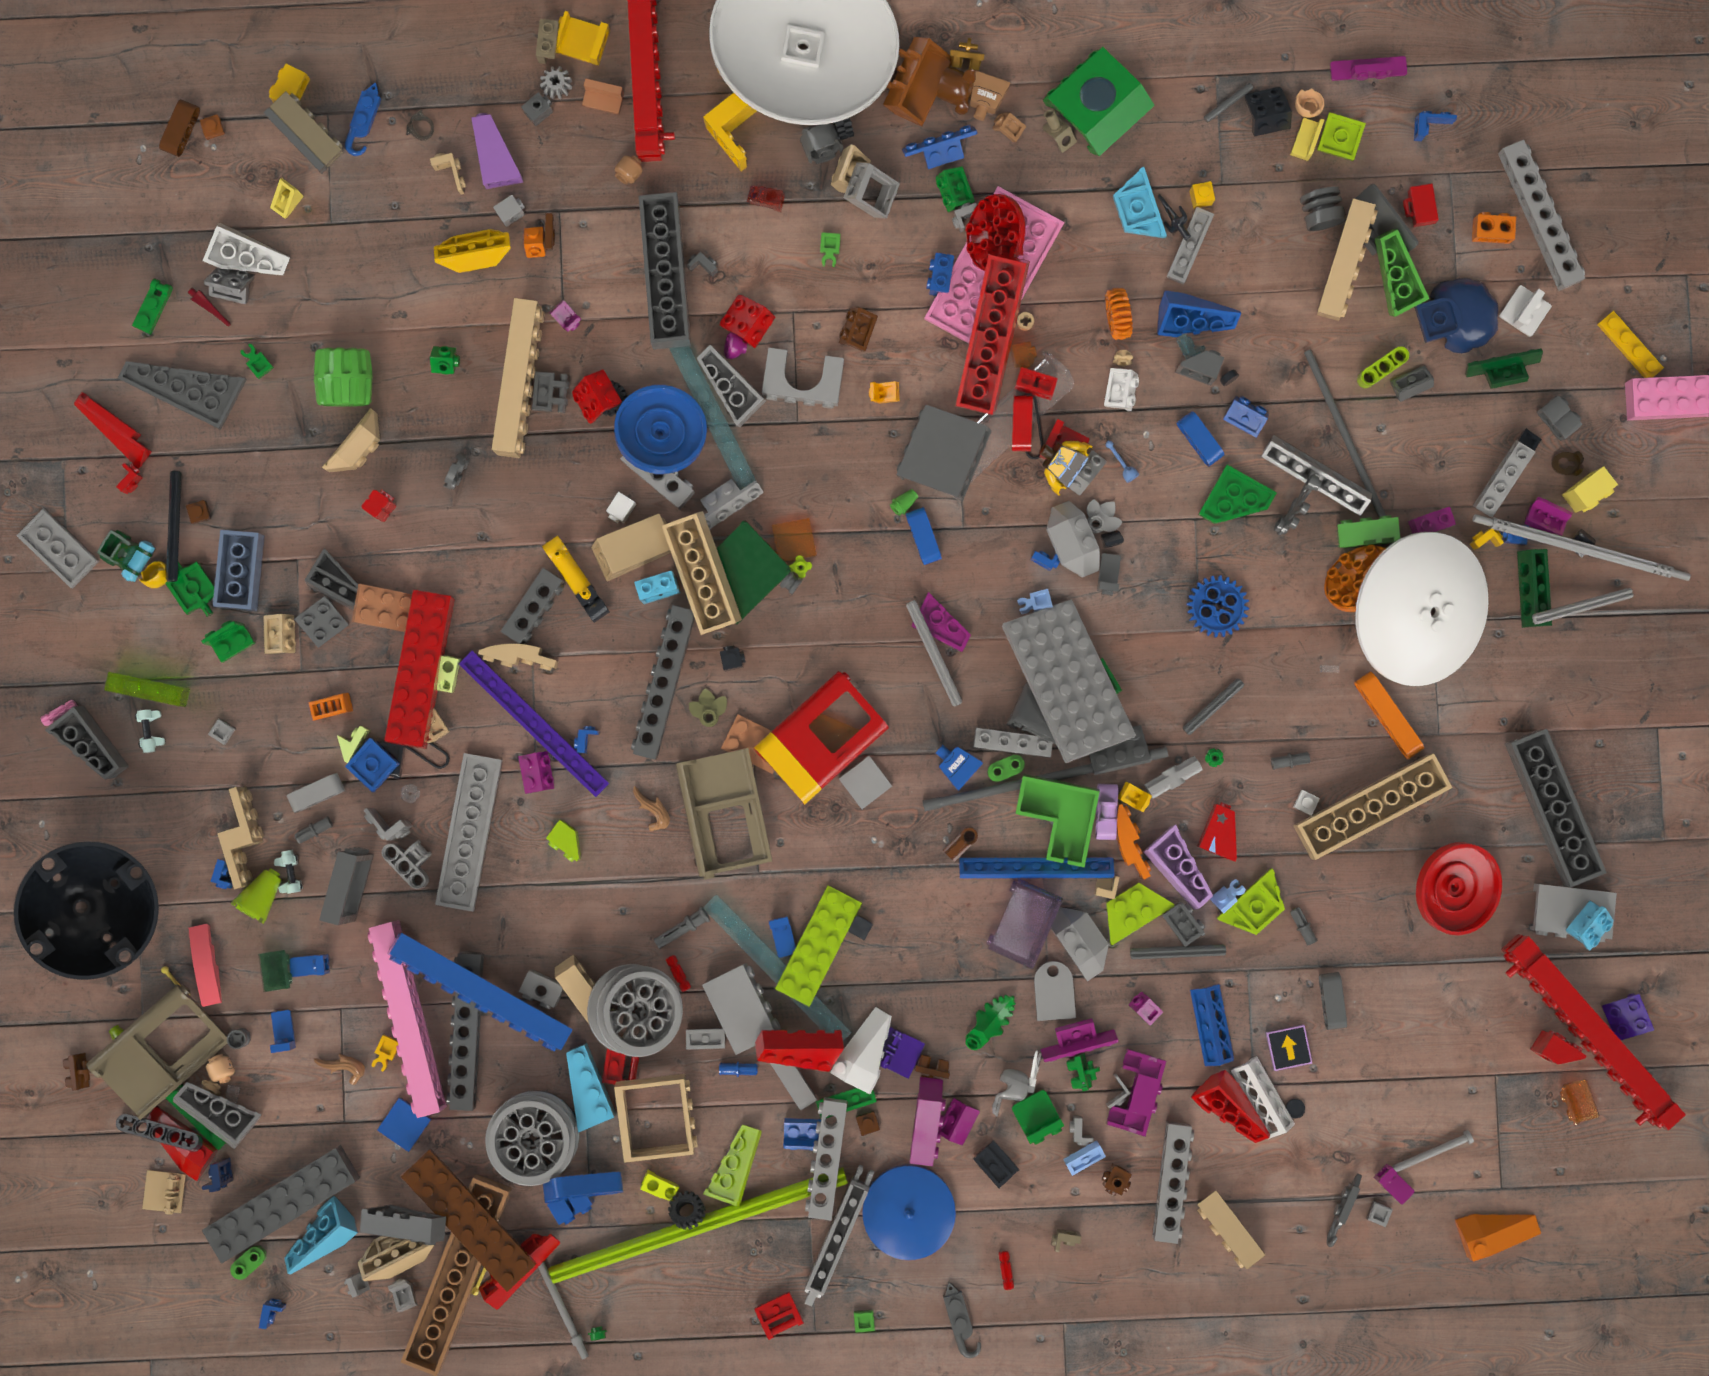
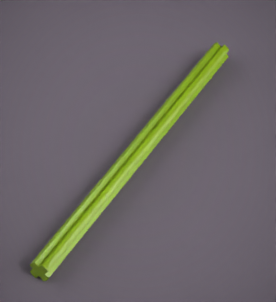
M843 1167L838 1169L836 1188L848 1184ZM827 1174L818 1176L820 1182H826L829 1179ZM813 1178L742 1201L740 1206L730 1205L707 1213L705 1217H701L703 1219L702 1223L698 1221L697 1224L699 1226L695 1227L693 1225L691 1230L686 1227V1230H683L674 1224L548 1268L551 1281L555 1284L810 1197L811 1192H808L809 1180H813Z

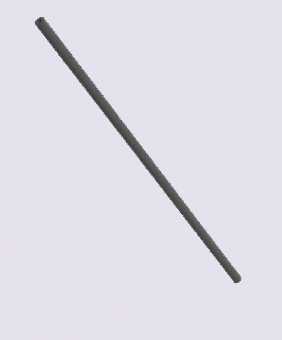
M1310 349L1304 352L1305 357L1365 489L1372 493L1371 502L1380 519L1381 516H1386L1384 509Z

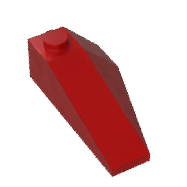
M1226 1070L1211 1075L1192 1094L1191 1098L1207 1113L1213 1112L1220 1117L1219 1120L1225 1124L1227 1121L1236 1127L1235 1130L1254 1143L1270 1138V1133L1239 1083Z
M158 1106L153 1108L146 1118L150 1121L199 1135ZM158 1128L156 1130V1138L162 1136L163 1129ZM179 1132L173 1134V1136H172V1142H173V1143H175V1142H177V1141L179 1140V1138H180ZM202 1136V1147L196 1152L160 1143L178 1168L195 1181L199 1180L218 1152ZM186 1138L185 1142L189 1144H195V1140H189Z

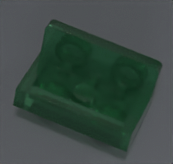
M285 950L258 954L263 992L289 989L290 984H292L291 972L288 973L287 965L290 964L288 953H285Z

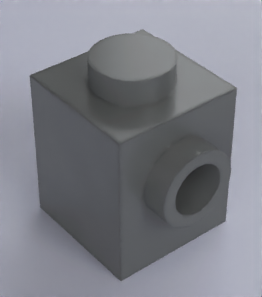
M539 93L521 106L524 114L535 126L539 125L553 113L551 101L546 96L542 97Z

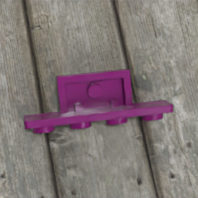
M1406 57L1332 61L1330 63L1331 80L1357 79L1361 81L1369 78L1384 79L1387 77L1406 76Z
M1091 1018L1055 1028L1058 1044L1042 1048L1040 1052L1044 1062H1052L1063 1057H1070L1078 1053L1093 1051L1100 1047L1111 1046L1119 1041L1114 1029L1096 1034L1094 1022Z

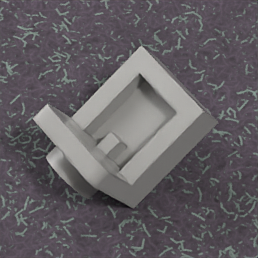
M976 203L963 204L960 206V209L954 211L952 222L955 229L959 228L960 233L964 232L965 229L962 220L971 217L977 206Z
M1073 1116V1121H1069V1132L1073 1133V1141L1077 1142V1145H1089V1142H1094L1093 1136L1082 1135V1117Z
M398 1279L388 1286L389 1291L393 1293L398 1312H403L418 1305L413 1285L408 1280Z

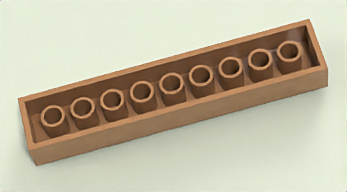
M476 1174L472 1178L468 1189L499 1222L512 1188ZM452 1232L401 1359V1363L434 1376H438L442 1370L482 1264Z

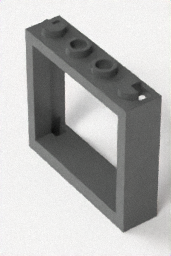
M354 847L345 848V851H338L321 911L320 921L334 925L356 921L374 854L369 853V849Z

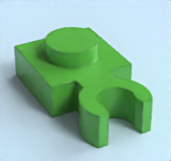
M821 233L820 253H825L822 258V266L825 267L826 260L830 259L833 262L832 266L835 267L836 258L834 254H839L840 234Z

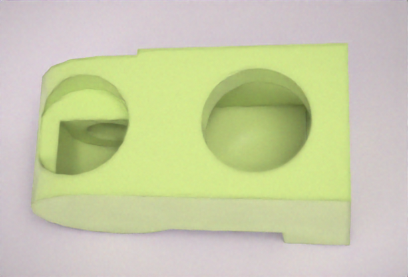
M441 656L437 682L438 691L454 692L459 663L462 661V658Z

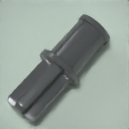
M1308 752L1293 755L1288 753L1287 756L1271 758L1273 770L1284 767L1293 768L1296 765L1310 763Z
M328 816L314 824L310 823L307 828L295 833V839L298 843H303L314 836L318 837L320 833L332 828L333 823Z
M1297 907L1291 910L1290 914L1298 927L1297 931H1300L1306 945L1317 942L1318 939L1310 927L1311 923L1307 921L1301 908Z

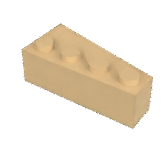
M573 954L555 967V979L588 1022V1000L596 983L592 978H589L585 968Z
M1217 1191L1198 1204V1213L1204 1220L1206 1218L1209 1219L1212 1223L1209 1227L1216 1236L1221 1235L1224 1239L1222 1242L1223 1246L1228 1252L1233 1251L1236 1255L1234 1260L1240 1268L1245 1267L1248 1269L1265 1256Z

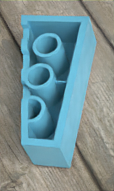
M585 1043L569 1050L566 1055L579 1133L614 1118L616 1111L606 1087L602 1083L601 1075L588 1044Z

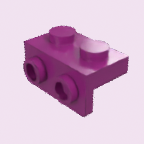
M1537 497L1529 507L1524 524L1538 530L1563 536L1566 523L1573 513L1546 499Z
M548 751L518 756L525 794L554 789V779Z

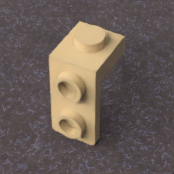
M439 153L434 158H430L431 165L435 171L452 167L457 189L461 195L464 194L463 188L466 187L464 177H460L459 174L461 169L459 158H455L452 153Z

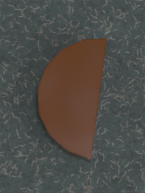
M545 213V250H553L555 245L554 216L552 213Z

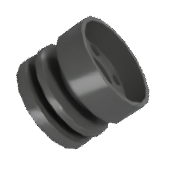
M1339 187L1316 189L1300 198V203L1304 205L1302 211L1312 212L1304 218L1308 231L1328 229L1347 220L1344 207L1335 206L1342 201V197L1338 196L1340 194Z

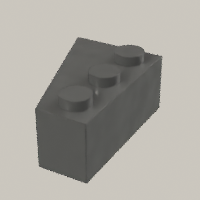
M324 548L304 581L307 586L354 611L358 584Z

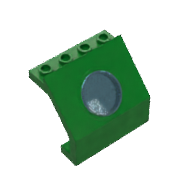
M1104 47L1091 52L1083 63L1077 65L1074 71L1069 76L1064 77L1056 88L1051 89L1043 99L1046 106L1058 110L1084 136L1089 144L1087 149L1090 153L1097 156L1103 154L1155 106L1142 84Z

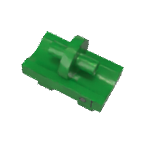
M1080 1053L1066 1061L1069 1071L1078 1070L1079 1076L1071 1078L1073 1089L1088 1091L1089 1088L1093 1087L1092 1081L1097 1080L1096 1072L1100 1071L1099 1066L1094 1067L1093 1060L1087 1061L1085 1053Z

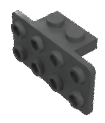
M1375 184L1369 185L1355 198L1376 204L1374 210H1377L1378 213L1374 225L1370 224L1368 228L1372 229L1369 241L1364 243L1372 256L1377 254L1375 238L1391 229L1399 231L1408 253L1419 244L1416 237Z

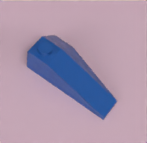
M1165 290L1159 305L1157 334L1169 337H1182V334L1187 333L1196 335L1200 334L1201 331L1211 330L1212 332L1235 329L1241 311L1185 293Z

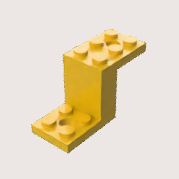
M733 93L703 118L708 132L739 170L743 171L747 167L746 152L740 145H735L734 137L730 132L756 113L757 110L743 102Z

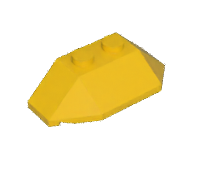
M488 229L453 236L443 241L440 245L434 246L435 263L458 273L497 266L511 248L509 233Z

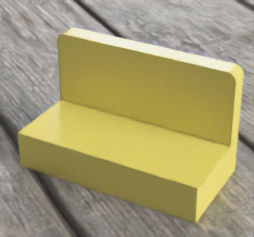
M1307 118L1302 119L1290 155L1306 161L1310 159L1324 119H1320L1319 122Z

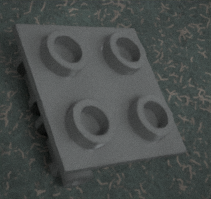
M325 596L294 618L318 648L349 625L332 605V601Z

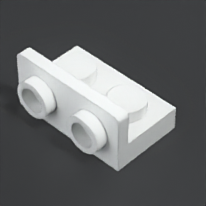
M1111 368L1104 406L1132 411V406L1136 402L1135 390L1139 385L1138 374L1133 370Z

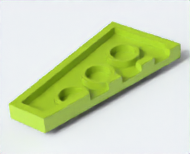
M747 1125L741 1126L730 1145L729 1152L722 1159L721 1166L717 1173H714L711 1179L712 1182L705 1189L703 1195L734 1206H740L762 1130Z

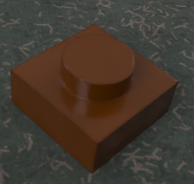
M205 500L186 505L191 524L211 519Z
M874 1111L856 1116L861 1136L880 1130Z

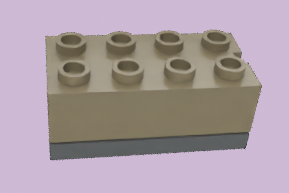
M284 92L263 113L309 162L323 174L327 168L344 154L342 152L343 146L335 137L331 139L328 136L327 128L321 122L317 124L314 121L316 118L307 108L303 110L300 107L302 103L293 93L289 95L287 92Z

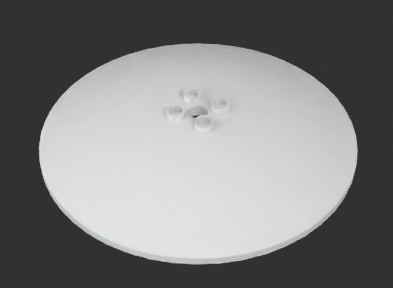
M716 0L710 20L709 40L711 53L720 75L729 88L753 109L788 123L800 125L829 124L847 119L870 106L886 89L898 60L899 33L895 17L886 0ZM805 44L808 49L801 50L798 45Z

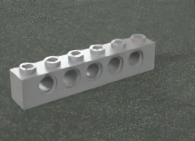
M1275 435L1272 436L1263 450L1261 457L1306 483L1311 474L1318 476L1319 480L1322 481L1318 491L1360 516L1371 501L1372 493Z
M824 1097V1102L819 1103L818 1114H822L821 1122H817L816 1133L819 1134V1139L814 1141L813 1153L817 1154L816 1161L812 1160L810 1172L814 1173L813 1180H809L808 1192H811L810 1200L806 1199L805 1211L809 1212L808 1218L832 1220L847 1100ZM828 1115H834L837 1121L834 1124H829L825 1119ZM830 1134L834 1137V1141L832 1143H825L823 1137ZM823 1154H828L832 1159L830 1162L824 1163L820 1157ZM824 1173L828 1175L829 1179L826 1182H820L818 1176ZM818 1193H823L826 1199L819 1202L815 1196Z
M1166 1121L1152 1234L1154 1241L1178 1244V1239L1182 1238L1183 1228L1180 1227V1222L1185 1216V1207H1182L1183 1200L1187 1198L1185 1180H1189L1190 1169L1187 1168V1164L1192 1158V1149H1189L1190 1141L1193 1142L1194 1130H1192L1190 1124ZM1177 1139L1183 1140L1181 1148L1174 1147V1142ZM1176 1158L1180 1159V1166L1177 1168L1172 1167V1161ZM1172 1178H1178L1179 1180L1178 1185L1175 1187L1169 1186ZM1169 1198H1176L1174 1206H1167ZM1173 1217V1224L1166 1226L1164 1224L1165 1219Z

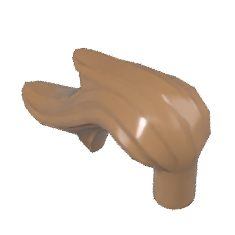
M634 786V795L641 804L639 808L649 810L657 819V822L649 824V830L655 831L668 827L670 817L659 798H656V802L651 801L643 796L637 787Z
M339 1054L340 1059L335 1061L314 1058V1062L317 1065L330 1069L331 1074L341 1069L350 1071L353 1074L349 1079L352 1085H355L365 1072L363 1063Z

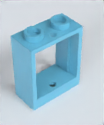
M672 571L634 582L639 599L643 604L681 593L676 576Z

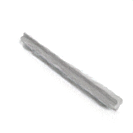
M1626 588L1532 615L1533 623L1540 624L1630 599L1634 595L1632 593L1633 590Z
M915 600L910 601L906 604V607L953 706L960 705L962 699Z

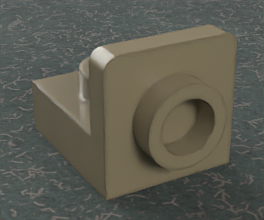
M1057 1229L1056 1234L1052 1235L1051 1246H1054L1055 1252L1060 1251L1061 1241L1065 1245L1075 1246V1244L1081 1243L1080 1232Z

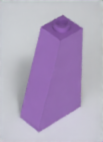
M480 113L476 117H472L481 175L485 188L491 189L523 183V178L491 115Z

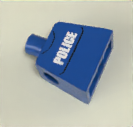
M942 745L936 752L943 760L939 768L958 791L983 764L980 760L959 747H955L951 752Z

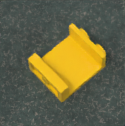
M565 11L558 21L559 30L556 53L599 66L610 33L609 25L601 22L600 26L575 19L570 17L568 11Z

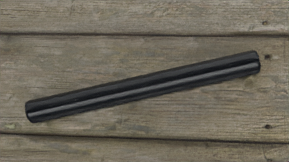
M180 471L170 472L166 580L168 582L178 581L182 476Z

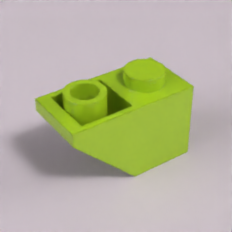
M559 820L546 837L549 841L548 845L555 850L561 849L565 852L563 856L571 862L574 860L579 861L581 859L578 831L565 821Z

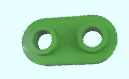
M1011 755L991 764L987 774L992 781L999 782L1022 772L1025 763L1022 757ZM1013 761L1018 762L1019 765L1017 768L1012 767L1011 764ZM996 768H999L1001 770V774L999 776H996L994 774V770Z
M253 1246L231 1265V1275L238 1280L249 1276L265 1261V1249L261 1246ZM252 1254L257 1255V1260L252 1258ZM238 1267H241L243 1269L242 1273H239L237 1271Z

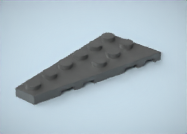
M129 361L125 362L118 376V379L220 430L247 380L242 377L174 369Z

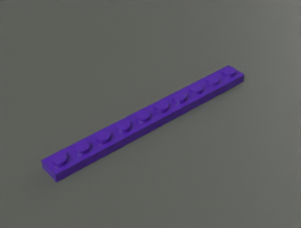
M471 651L459 663L481 687L595 797L610 784L474 651Z

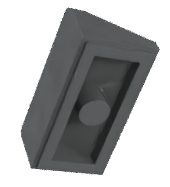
M1424 365L1391 380L1390 383L1398 400L1401 402L1434 386V378Z

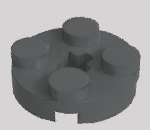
M461 452L456 456L458 461L457 463H452L444 481L443 487L449 490H454L460 484L463 478L460 474L468 467L470 462L467 455Z

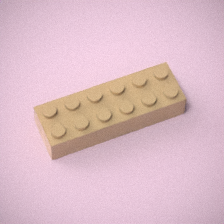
M1353 199L1317 312L1318 316L1339 321L1340 317H1345L1348 304H1345L1346 298H1351L1354 289L1351 282L1352 280L1356 281L1360 270L1357 263L1358 261L1362 262L1366 248H1363V244L1368 243L1372 229L1368 228L1370 224L1374 225L1378 213L1377 210H1374L1376 204Z
M703 511L662 525L700 634L702 635L741 621L739 610Z

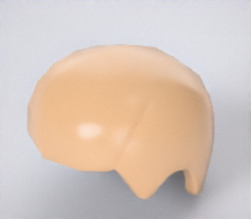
M1312 88L1306 91L1301 89L1295 99V108L1298 114L1303 117L1311 118L1318 116L1324 108V98Z

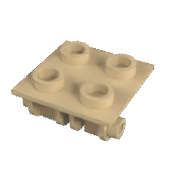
M147 1170L142 1209L164 1211L165 1214L181 1213L186 1174Z

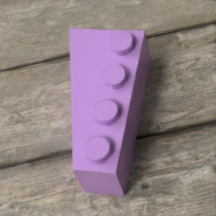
M1173 825L1149 845L1143 853L1194 910L1199 909L1213 897V894L1202 873L1199 872L1194 858L1189 853L1184 839H1182L1178 832L1177 826Z

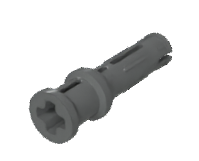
M701 906L694 914L685 916L684 921L654 938V942L659 949H662V947L688 931H695L701 924L710 922V918Z

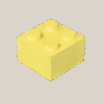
M1603 466L1589 473L1564 492L1562 496L1575 513L1581 510L1586 512L1599 504L1598 501L1614 493L1613 488L1618 484Z

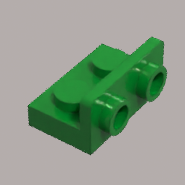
M963 166L943 170L936 177V185L940 190L947 212H952L963 204H973L975 202Z

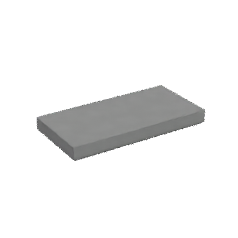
M44 508L16 535L72 589L99 562L90 551Z

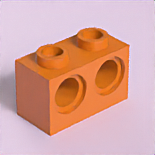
M1490 212L1479 213L1473 219L1472 242L1510 244L1515 240L1516 217L1510 216L1508 213L1491 215ZM1481 223H1485L1488 226V230L1482 229ZM1500 224L1507 227L1506 232L1501 230Z

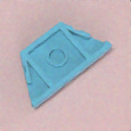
M1142 167L1113 195L1125 233L1166 238L1167 234L1145 168Z

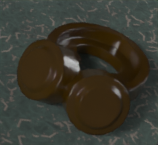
M1580 451L1574 453L1562 452L1552 459L1551 465L1558 474L1578 476L1584 468L1582 465L1584 457ZM1566 458L1568 461H1573L1575 465L1563 469L1559 466V460Z

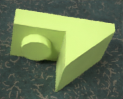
M364 726L356 727L351 734V738H353L351 741L337 735L343 759L346 763L360 750L370 729Z

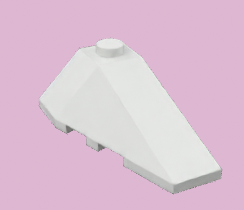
M875 1007L844 1048L830 1073L844 1082L871 1094L880 1076L881 1070H879L881 1058L884 1056L883 1047L888 1037L892 1016Z

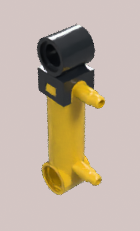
M557 535L542 545L544 551L557 567L591 620L595 623L610 613L560 537Z

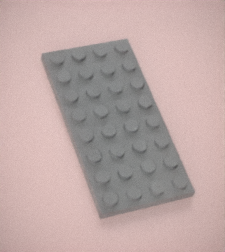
M1072 599L1056 604L1052 608H1045L1003 623L1002 628L1065 763L1136 736Z

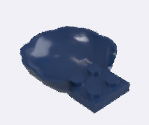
M1458 278L1453 281L1440 282L1433 288L1429 296L1435 298V300L1414 307L1425 343L1446 338L1445 348L1454 353H1467L1473 348L1484 346L1498 331V303L1490 294L1485 284L1477 280Z

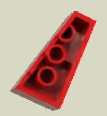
M762 1030L755 1041L757 1061L827 1072L831 1070L844 1050L841 1030H834V1033H825V1030H817V1033H806L805 1030H798L794 1033H788L787 1030Z

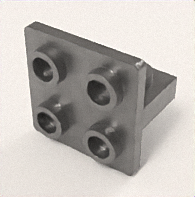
M217 267L204 280V285L209 286V296L246 304L248 302L249 284L254 279V275L246 271L220 269Z

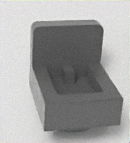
M701 252L698 255H692L688 260L689 264L687 266L691 272L699 264L712 277L718 272L717 263L710 256L707 258Z

